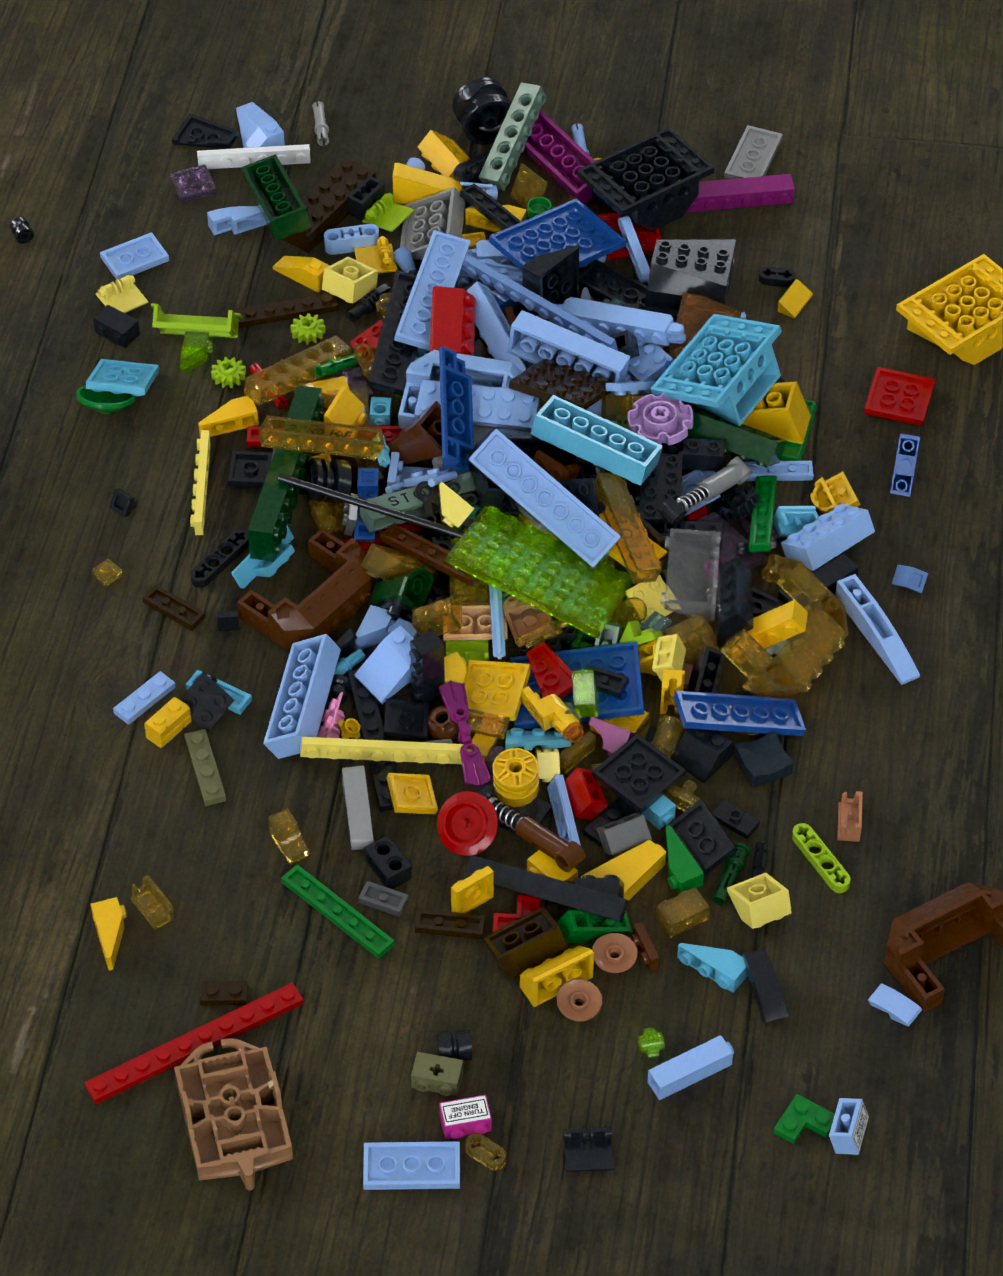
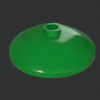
M86 385L76 391V399L83 406L102 414L118 412L129 407L136 400V396L128 393L94 392L92 389H86Z

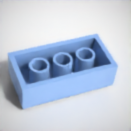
M839 504L831 512L819 516V519L815 522L806 524L799 532L790 534L788 539L781 542L789 565L814 571L874 533L875 530L868 510Z

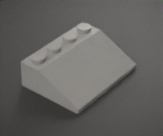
M455 187L405 204L406 207L412 208L415 211L403 221L400 247H407L411 251L413 260H423L434 230L462 238L466 202L460 197Z

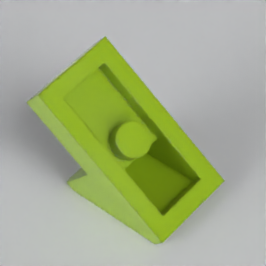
M629 621L619 644L637 641L638 647L657 640L663 634L662 631H653V628L641 631L639 621Z

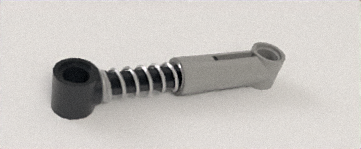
M737 456L726 467L699 482L696 488L680 496L678 499H674L672 496L667 498L660 505L657 512L674 526L692 507L713 499L736 484L741 485L750 477L753 470Z

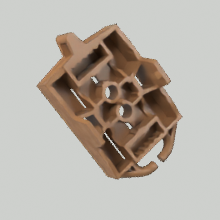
M234 1038L221 1039L222 1049L234 1048L237 1051L201 1059L205 1053L214 1051L212 1042H208L197 1047L180 1066L174 1067L199 1180L240 1176L246 1189L253 1190L255 1188V1172L293 1159L292 1145L283 1112L276 1073L272 1069L267 1047L259 1048ZM273 1099L275 1106H268L263 1104ZM192 1118H202L196 1124L192 1123Z

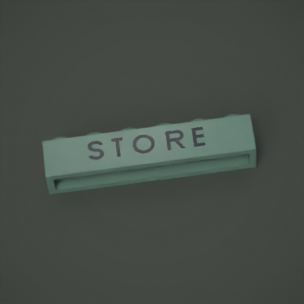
M472 471L459 474L457 478L444 483L458 482L461 489L457 494L460 497L474 494L477 497V503H479ZM456 485L450 486L453 491L458 490ZM416 486L367 499V501L420 518L425 517L423 502L415 495ZM422 489V494L428 495L429 491ZM472 497L467 498L468 503H474ZM431 501L433 515L439 514L438 506ZM360 507V517L369 532L388 528L393 523L397 525L406 523L405 521Z

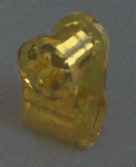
M363 343L356 346L354 355L362 368L363 374L369 379L376 347Z
M773 554L768 556L766 560L767 565L761 572L763 579L768 582L789 585L802 575L803 566L797 560Z

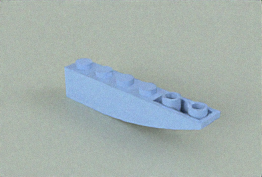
M856 574L837 581L835 598L900 684L903 685L919 678L920 674L898 633Z

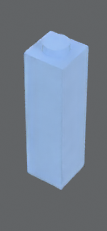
M720 1035L648 1070L647 1083L658 1099L661 1100L731 1066L734 1054L733 1047L729 1042H725Z

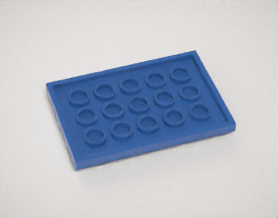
M577 198L489 237V243L521 271L522 266L534 257L565 248L579 247V267L625 247L626 240Z
M637 641L554 652L580 680L589 665L629 678V683L621 698L583 686L563 697L561 700L564 703L570 702L581 722L590 721L591 716L603 720L645 714ZM527 655L510 657L511 663L529 664ZM531 670L527 686L534 693L537 692L542 699L541 692ZM521 703L517 720L514 721L515 728L531 729L541 727Z

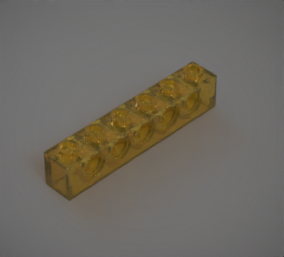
M335 335L257 373L249 375L245 378L244 394L259 406L296 389L298 385L302 386L317 379L318 377L314 374L315 366L324 364L330 359L336 360L351 355V347Z

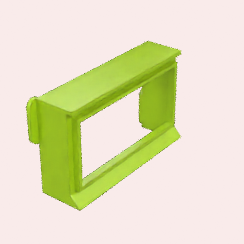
M151 304V307L154 309L152 327L158 328L160 334L238 338L239 319H243V316L240 313H234L233 310H228V318L165 314L159 304Z

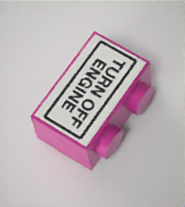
M486 1095L439 1103V1116L445 1139H459L463 1136L482 1135L491 1131L492 1118Z

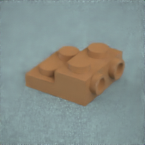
M532 590L526 596L519 598L517 595H512L503 602V612L516 645L557 634L544 591Z

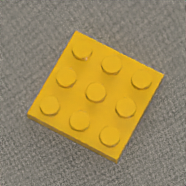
M469 660L463 681L468 701L469 718L516 721L522 703L521 689L527 686L532 670L530 664Z

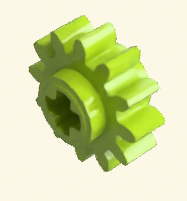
M308 313L305 317L299 315L300 320L293 319V324L290 325L292 338H298V343L305 341L308 345L310 341L317 343V338L323 339V334L326 332L324 320H318V315L311 317L310 313Z
M224 357V361L217 360V365H212L211 378L215 380L216 385L222 383V388L226 385L233 388V384L241 385L240 380L246 379V366H243L242 360L236 362L235 357L231 360Z

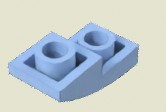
M882 983L868 999L871 1006L888 1013L892 1020L908 1027L922 1011V1008L915 1002Z

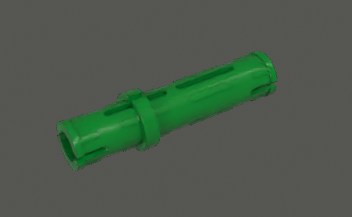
M356 352L336 360H327L324 364L314 367V374L318 378L326 375H335L341 370L363 363V356L361 353Z

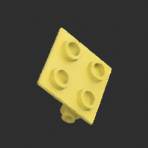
M126 275V277L120 280H115L116 284L112 281L110 284L101 286L96 293V296L105 307L110 305L123 313L149 303L135 286L133 275Z
M659 573L652 575L625 591L627 595L626 605L636 609L647 627L680 608V605Z

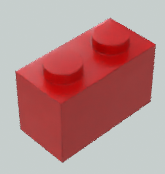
M577 767L564 780L575 818L593 821L608 806L599 782L592 777V770Z

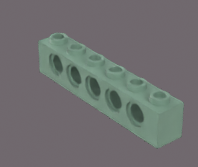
M520 83L478 177L482 184L496 185L497 190L504 191L507 184H509L512 172L517 167L520 154L524 151L527 138L531 135L532 127L539 117V111L546 101V94L541 86Z

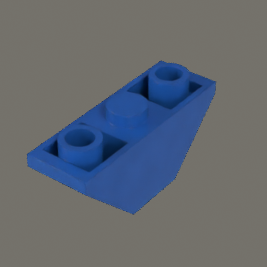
M900 433L890 494L910 497L921 436Z

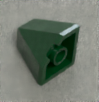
M421 567L382 580L375 584L370 602L372 604H381L388 598H391L408 606L404 613L421 615L434 577L425 568Z

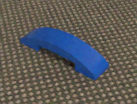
M358 468V498L367 500L378 497L379 468ZM358 507L354 539L356 541L375 542L376 531H368L360 517V507Z

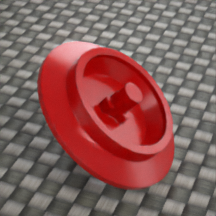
M470 791L460 792L451 796L441 807L437 819V830L442 843L451 852L461 856L477 855L485 851L494 841L498 830V817L492 803L483 795Z

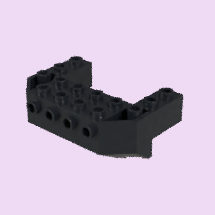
M492 429L488 434H486L481 440H479L476 443L474 452L481 446V444L490 436V434L495 429ZM497 429L532 460L536 452L541 450L564 466L574 463L581 466L582 468L577 479L594 478L597 501L603 503L606 492L599 466L544 440H540L538 437L531 435V430ZM471 463L481 508L501 509L505 492Z
M685 438L673 445L660 444L663 447L658 465L641 486L636 484V489H639V493L635 494V505L639 506V509L635 510L634 522H638V530L667 551L666 558L679 552L720 554L722 523L680 520L676 525L672 526L657 510L667 498L672 496L674 499H678L681 496L682 469L719 471L722 469L724 440Z

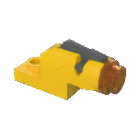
M529 686L521 689L522 704L544 731L553 727L570 742H576L582 738L584 734L583 726L570 702L564 703L555 694L541 699L537 692L534 693Z

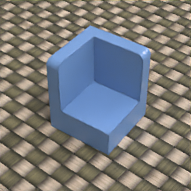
M897 565L892 584L922 593L928 573L914 567Z

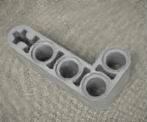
M364 765L342 768V784L352 851L362 850L364 847L374 843Z

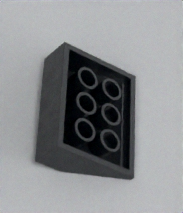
M573 246L539 255L526 262L522 266V286L553 304H563L570 297L580 298L579 247ZM523 305V311L540 316L539 313L534 310L530 311Z

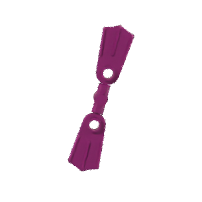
M450 680L446 684L439 686L438 689L451 720L458 724V742L464 744L460 749L465 784L480 787L482 784L491 782L492 778L480 749L475 744H472L471 726L467 724L470 714L465 684Z

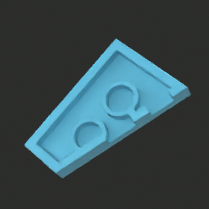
M522 728L506 730L505 750L515 747L532 750V748L541 745L544 749L571 747V738H564L556 729L554 731H544L542 728H535L532 731H524Z

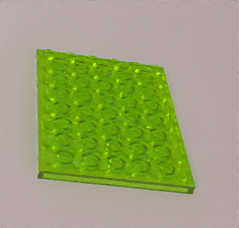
M486 505L449 552L445 560L446 563L597 639L634 581L628 573L618 571L606 562H599L593 569L568 546L556 540L554 536L544 534L534 526L527 525L516 517L501 512L494 506Z

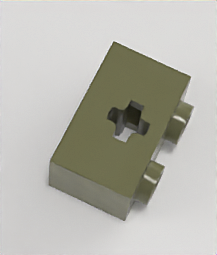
M417 1052L411 1074V1088L422 1092H437L444 1096H458L463 1076V1060Z

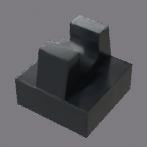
M118 488L114 490L109 508L126 517L137 506L138 500L131 494Z

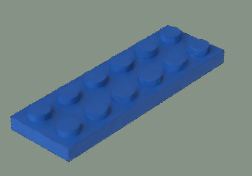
M676 691L674 695L683 728L764 734L775 731L779 735L804 736L806 732L795 699Z

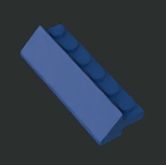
M441 346L439 347L442 467L443 471L449 468L464 474L469 472L468 453L474 450L472 377L466 374L465 361L457 358V352Z

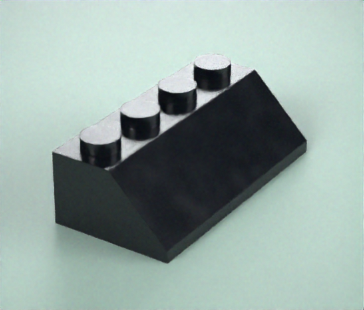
M737 557L725 562L719 568L716 584L718 647L754 628L752 572Z

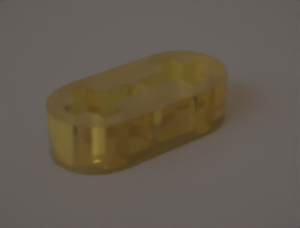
M474 1133L467 1137L465 1148L470 1157L491 1170H500L505 1166L506 1152L502 1147L479 1133ZM480 1143V1147L476 1146L475 1148H472V1144L476 1145ZM497 1155L500 1156V1157H499V1160H498V1159H495L494 1161L491 1160V1156H492V1157H496Z

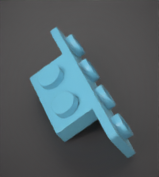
M286 526V538L281 541V553L277 554L275 562L251 559L249 554L232 571V576L240 588H245L256 576H273L277 569L289 560V557L295 550L289 544L294 539V536L288 526Z

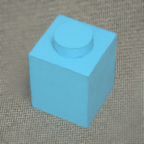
M662 795L642 814L645 816V819L660 830L665 825L674 821L676 805L665 795Z

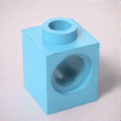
M371 397L370 426H390L392 413L391 398Z

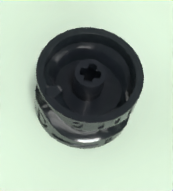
M478 78L466 83L456 93L452 103L453 112L461 123L465 135L471 142L479 145L495 142L511 106V101L508 99L502 84L492 78Z

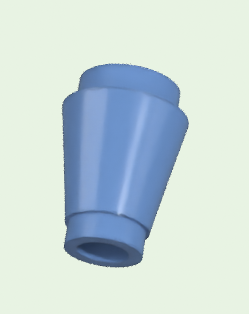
M400 247L394 251L393 259L403 272L414 275L417 270L411 251L407 247Z

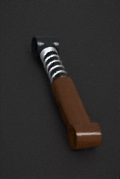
M482 784L474 791L483 795L492 803L501 823L511 827L512 830H515L517 836L554 859L563 871L570 872L586 858L583 848L578 843L565 841L528 816L520 817V813H515L513 809L510 810L509 806L503 805V802L499 803L495 791L489 785Z

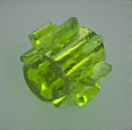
M654 1027L643 1029V1035L638 1036L640 1052L646 1053L648 1058L659 1056V1051L665 1048L662 1032L656 1033Z

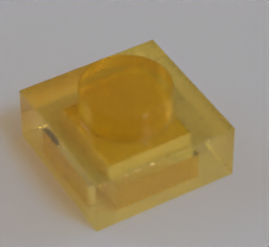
M106 559L92 569L93 575L106 586L122 576V570L110 559Z

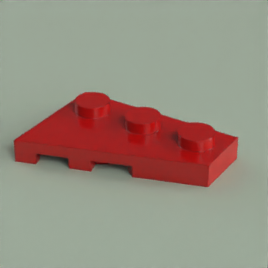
M544 642L526 652L542 698L555 694L562 699L581 686L580 679Z

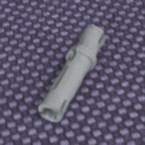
M318 101L317 107L316 102H314L312 105L315 119L314 132L317 135V143L320 146H324L323 140L325 145L329 143V127L326 124L324 104Z

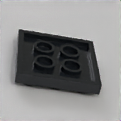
M639 734L633 736L592 771L593 778L640 814L686 776V770Z

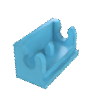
M779 506L774 515L773 524L779 537H788L790 534L802 530L806 524L818 520L819 516L815 506Z

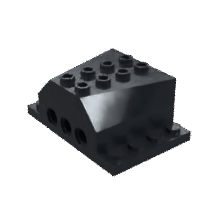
M668 127L578 169L577 176L592 189V198L615 210L621 217L629 216L637 225L654 231L684 216L699 195V180L713 174L715 167Z
M736 239L657 240L650 267L644 310L669 314L672 316L674 323L684 325V330L699 332L713 314L724 315L734 267Z

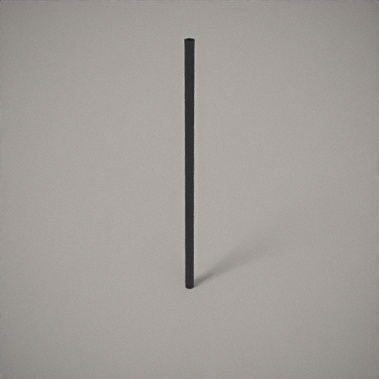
M282 473L278 477L279 482L515 556L517 552L515 547Z

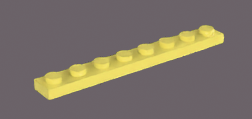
M302 737L300 757L462 765L460 749L464 744Z

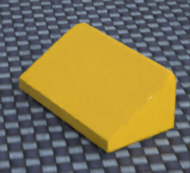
M796 279L779 300L777 312L795 319L813 296V293L801 281Z

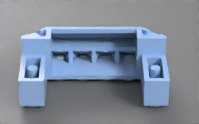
M433 350L411 362L407 368V382L398 413L399 428L404 429L415 419L414 413L422 379L440 381L439 350ZM457 353V358L465 361V371L467 375L472 377V385L509 389L510 380L522 373L513 362Z

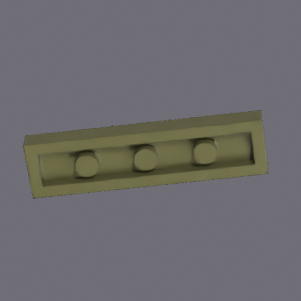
M203 729L184 734L204 805L209 806L225 802L226 795L206 730Z

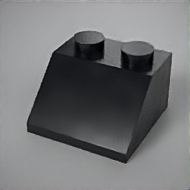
M688 728L670 758L692 776L705 783L732 757L733 741L717 730Z

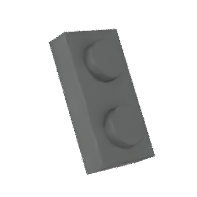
M350 493L351 496L357 498L359 496L358 494ZM346 502L343 503L342 512L344 514L341 525L344 526V534L352 536L357 522L358 506Z
M369 881L366 882L358 897L359 904L398 917L401 916L409 900L408 894Z

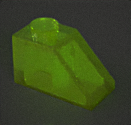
M185 332L180 356L181 373H187L208 361L209 353L213 352V341H210L209 333Z

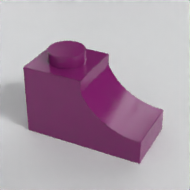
M592 716L588 724L600 733L603 739L602 749L608 751V756L615 753L636 734Z

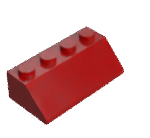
M442 286L433 287L430 352L439 350V347L444 346L458 354L474 356L476 298L465 289Z

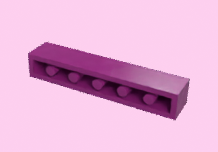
M791 174L699 182V195L686 212L793 203L795 188Z

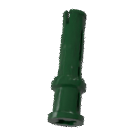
M734 842L733 844L738 850L725 860V871L712 897V901L717 905H725L729 896L727 887L734 884L738 873L744 869L746 857L751 853V849L744 843ZM727 879H729V881H728V883H727V886H726V888L724 889V885H725Z

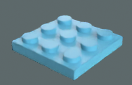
M101 359L87 379L86 389H92L94 392L110 391L113 394L128 393L133 396H142L146 394L158 375L159 365Z

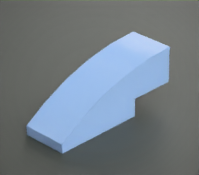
M258 206L228 207L207 212L208 226L213 235L230 230L235 235L267 225Z

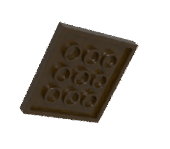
M543 359L510 380L509 389L546 401L552 395H555L586 410L612 392L606 391V383L613 382L609 381L606 377H593L588 371L577 372L571 366H559L553 360Z

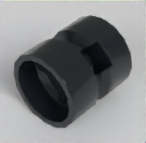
M470 1029L457 1030L454 1036L448 1031L437 1032L439 1056L449 1058L456 1056L457 1059L463 1061L472 1060Z

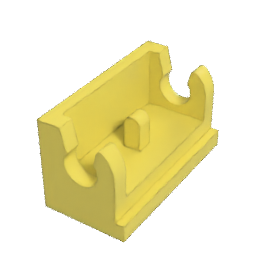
M678 634L657 638L652 670L657 673L661 681L663 669H683L686 648Z

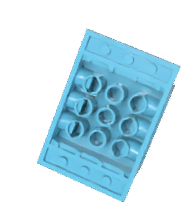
M713 314L650 388L651 393L655 396H660L664 393L667 398L682 400L684 403L697 406L740 426L781 376L772 343L782 332L780 325Z

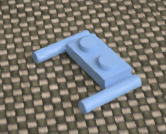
M439 467L427 470L428 473L423 474V470L411 473V477L404 479V481L386 487L385 492L388 494L416 486L422 481H428V485L434 487L441 482L445 483L457 478L458 473L456 471L448 472V469L440 471Z

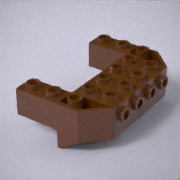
M320 529L308 540L309 557L334 574L298 605L285 597L274 605L253 590H250L237 602L239 619L285 650L291 649L292 643L324 634L329 636L333 631L339 629L343 622L349 617L354 616L357 610L371 599L369 556L354 538H351L345 544L324 529Z
M967 882L893 919L884 964L912 1001L922 1008V1014L941 1005L945 991L941 983L926 966L927 964L990 932L1003 947V890Z

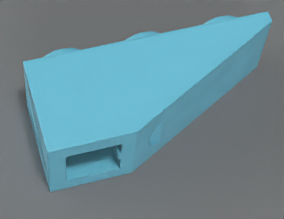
M685 943L678 945L677 958L683 964L690 965L702 976L709 977L723 989H728L734 993L748 977L744 958L732 950Z

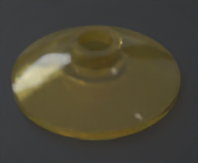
M636 597L624 600L614 611L611 623L624 625L622 635L629 621H639L641 627L647 616L646 604Z

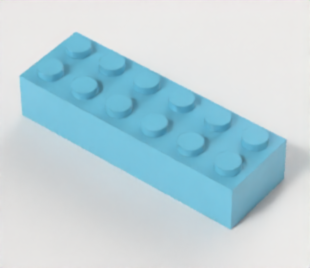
M552 395L535 415L531 435L538 437L540 440L555 445L640 486L658 465L663 447L652 440L555 395Z

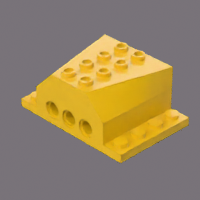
M982 254L898 303L896 310L908 320L907 330L936 344L949 355L954 354L961 360L976 365L1003 348V269L985 254Z

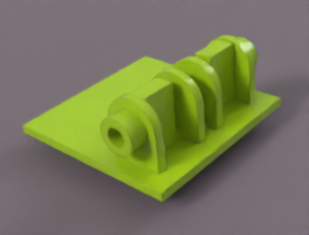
M385 193L381 200H377L366 211L365 219L362 222L375 224L378 228L393 232L415 210L394 203V196L391 193Z

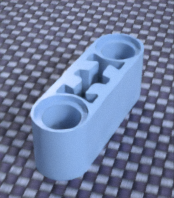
M364 224L329 229L324 233L325 252L330 255L354 252V248L377 245L379 228L375 224Z

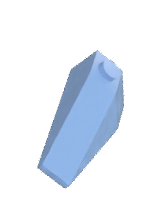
M251 102L236 108L243 148L285 146L284 131L272 117L256 104Z

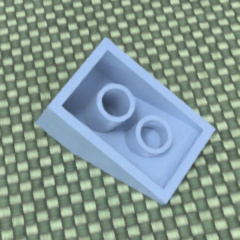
M401 625L382 640L355 673V677L381 704L410 682L411 670L409 666L411 664V657L409 651L410 641L414 638Z

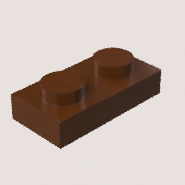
M636 923L633 925L631 940L640 951V960L643 965L647 966L650 973L658 971L659 956L643 923Z

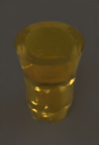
M661 716L651 744L671 758L687 728H683L682 722L675 717Z

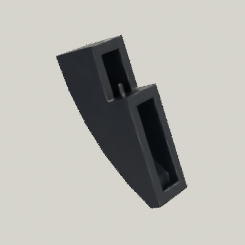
M766 949L743 954L753 997L757 1000L762 1022L787 1017L788 1013L783 995Z

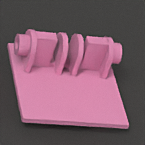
M343 692L336 699L333 698L331 700L328 710H324L321 719L323 725L319 727L317 737L339 738L341 728L338 726V722L345 718L344 712L338 710Z

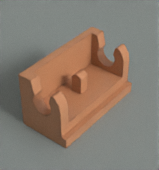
M856 791L853 799L847 798V792L842 794L841 802L838 803L837 840L860 842L863 792Z

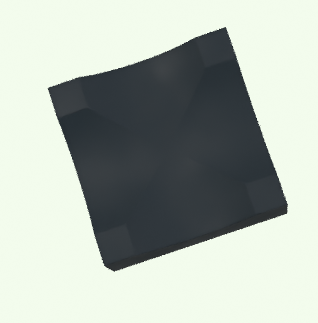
M775 731L766 734L758 740L746 743L741 742L735 745L734 756L752 787L793 774L794 763L783 750Z

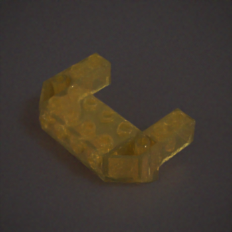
M801 561L788 568L776 583L808 612L805 632L791 637L775 658L745 629L732 636L720 650L748 678L742 687L761 697L791 698L799 692L805 693L812 686L811 681L822 674V667L833 660L834 656L832 654L835 651H839L845 645L844 639L849 634L845 606Z

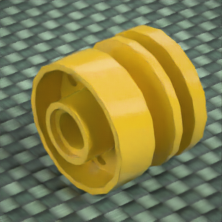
M510 748L501 752L495 758L493 763V784L499 801L511 807H522L531 803L537 797L539 792L538 761L528 750Z

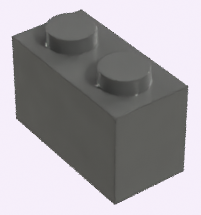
M639 813L631 814L597 828L604 853L613 855V857H617L625 853V850L634 848L647 840H652L645 816Z

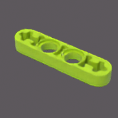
M800 823L794 826L792 839L808 861L834 892H846L850 887V876L808 824ZM818 847L821 852L817 854L811 853L809 848ZM828 862L833 865V868L824 869L821 865Z

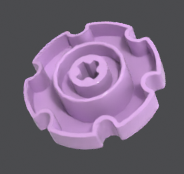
M664 393L660 396L650 394L638 399L633 404L634 410H629L628 412L629 430L658 444H676L688 436V429L693 428V410L691 406L684 405L682 400L667 398Z

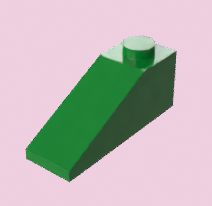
M667 825L665 829L667 881L672 890L675 889L678 895L682 896L703 886L704 872L672 827Z
M569 910L556 922L561 929L566 943H583L597 940L601 936L610 933L628 934L632 931L627 912H625L622 923L579 910Z

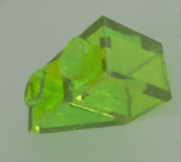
M594 670L572 671L575 712L579 718L598 717L599 696Z

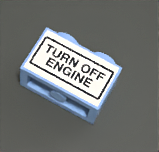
M839 1098L829 1133L836 1154L859 1155L869 1118L862 1099Z

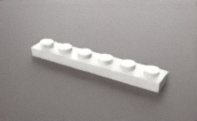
M309 144L202 150L197 151L199 170L243 167L275 154L282 165L310 163Z

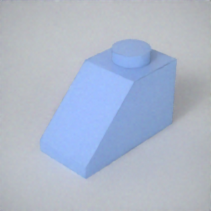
M370 605L356 633L357 640H355L357 650L381 643L387 636L388 628L396 622L395 618L387 614V609Z

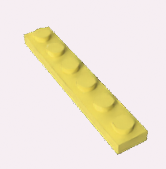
M201 430V439H197V451L200 452L196 454V466H198V469L194 470V480L197 481V484H193V496H196V499H192V511L195 512L190 517V524L195 529V535L204 534L211 447L209 430Z

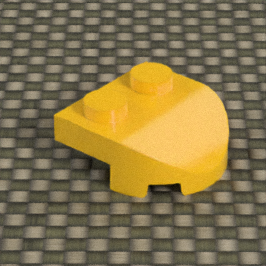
M843 471L826 481L821 477L815 482L813 493L810 494L815 507L824 514L831 512L839 504L853 507L861 505Z

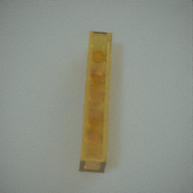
M268 415L259 428L261 447L376 460L385 446L382 429Z
M612 472L598 473L595 479L597 500L606 505V510L603 511L607 524L621 536L616 545L632 583L656 582L662 570V564L655 554L654 545L649 540L647 529L643 526L640 513L637 512L633 497L630 496L627 489L626 481L623 480V477Z

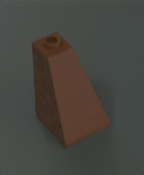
M437 401L431 404L386 444L390 449V459L392 452H400V461H403L404 465L442 456L441 405Z

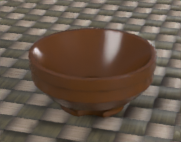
M445 704L439 705L428 715V732L434 740L452 739L453 741L458 738V724L451 720ZM444 713L448 714V720L446 722H437V718L439 715Z

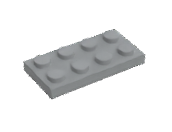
M747 125L724 172V178L736 179L765 176L782 141L783 134Z

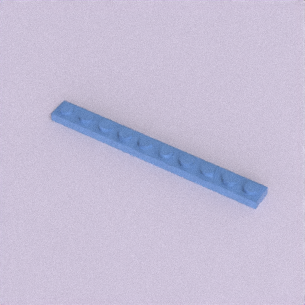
M470 255L464 259L466 272L471 277L479 278L485 285H491L499 293L508 295L514 302H520L528 310H534L539 313L542 318L549 319L560 327L618 351L615 339Z

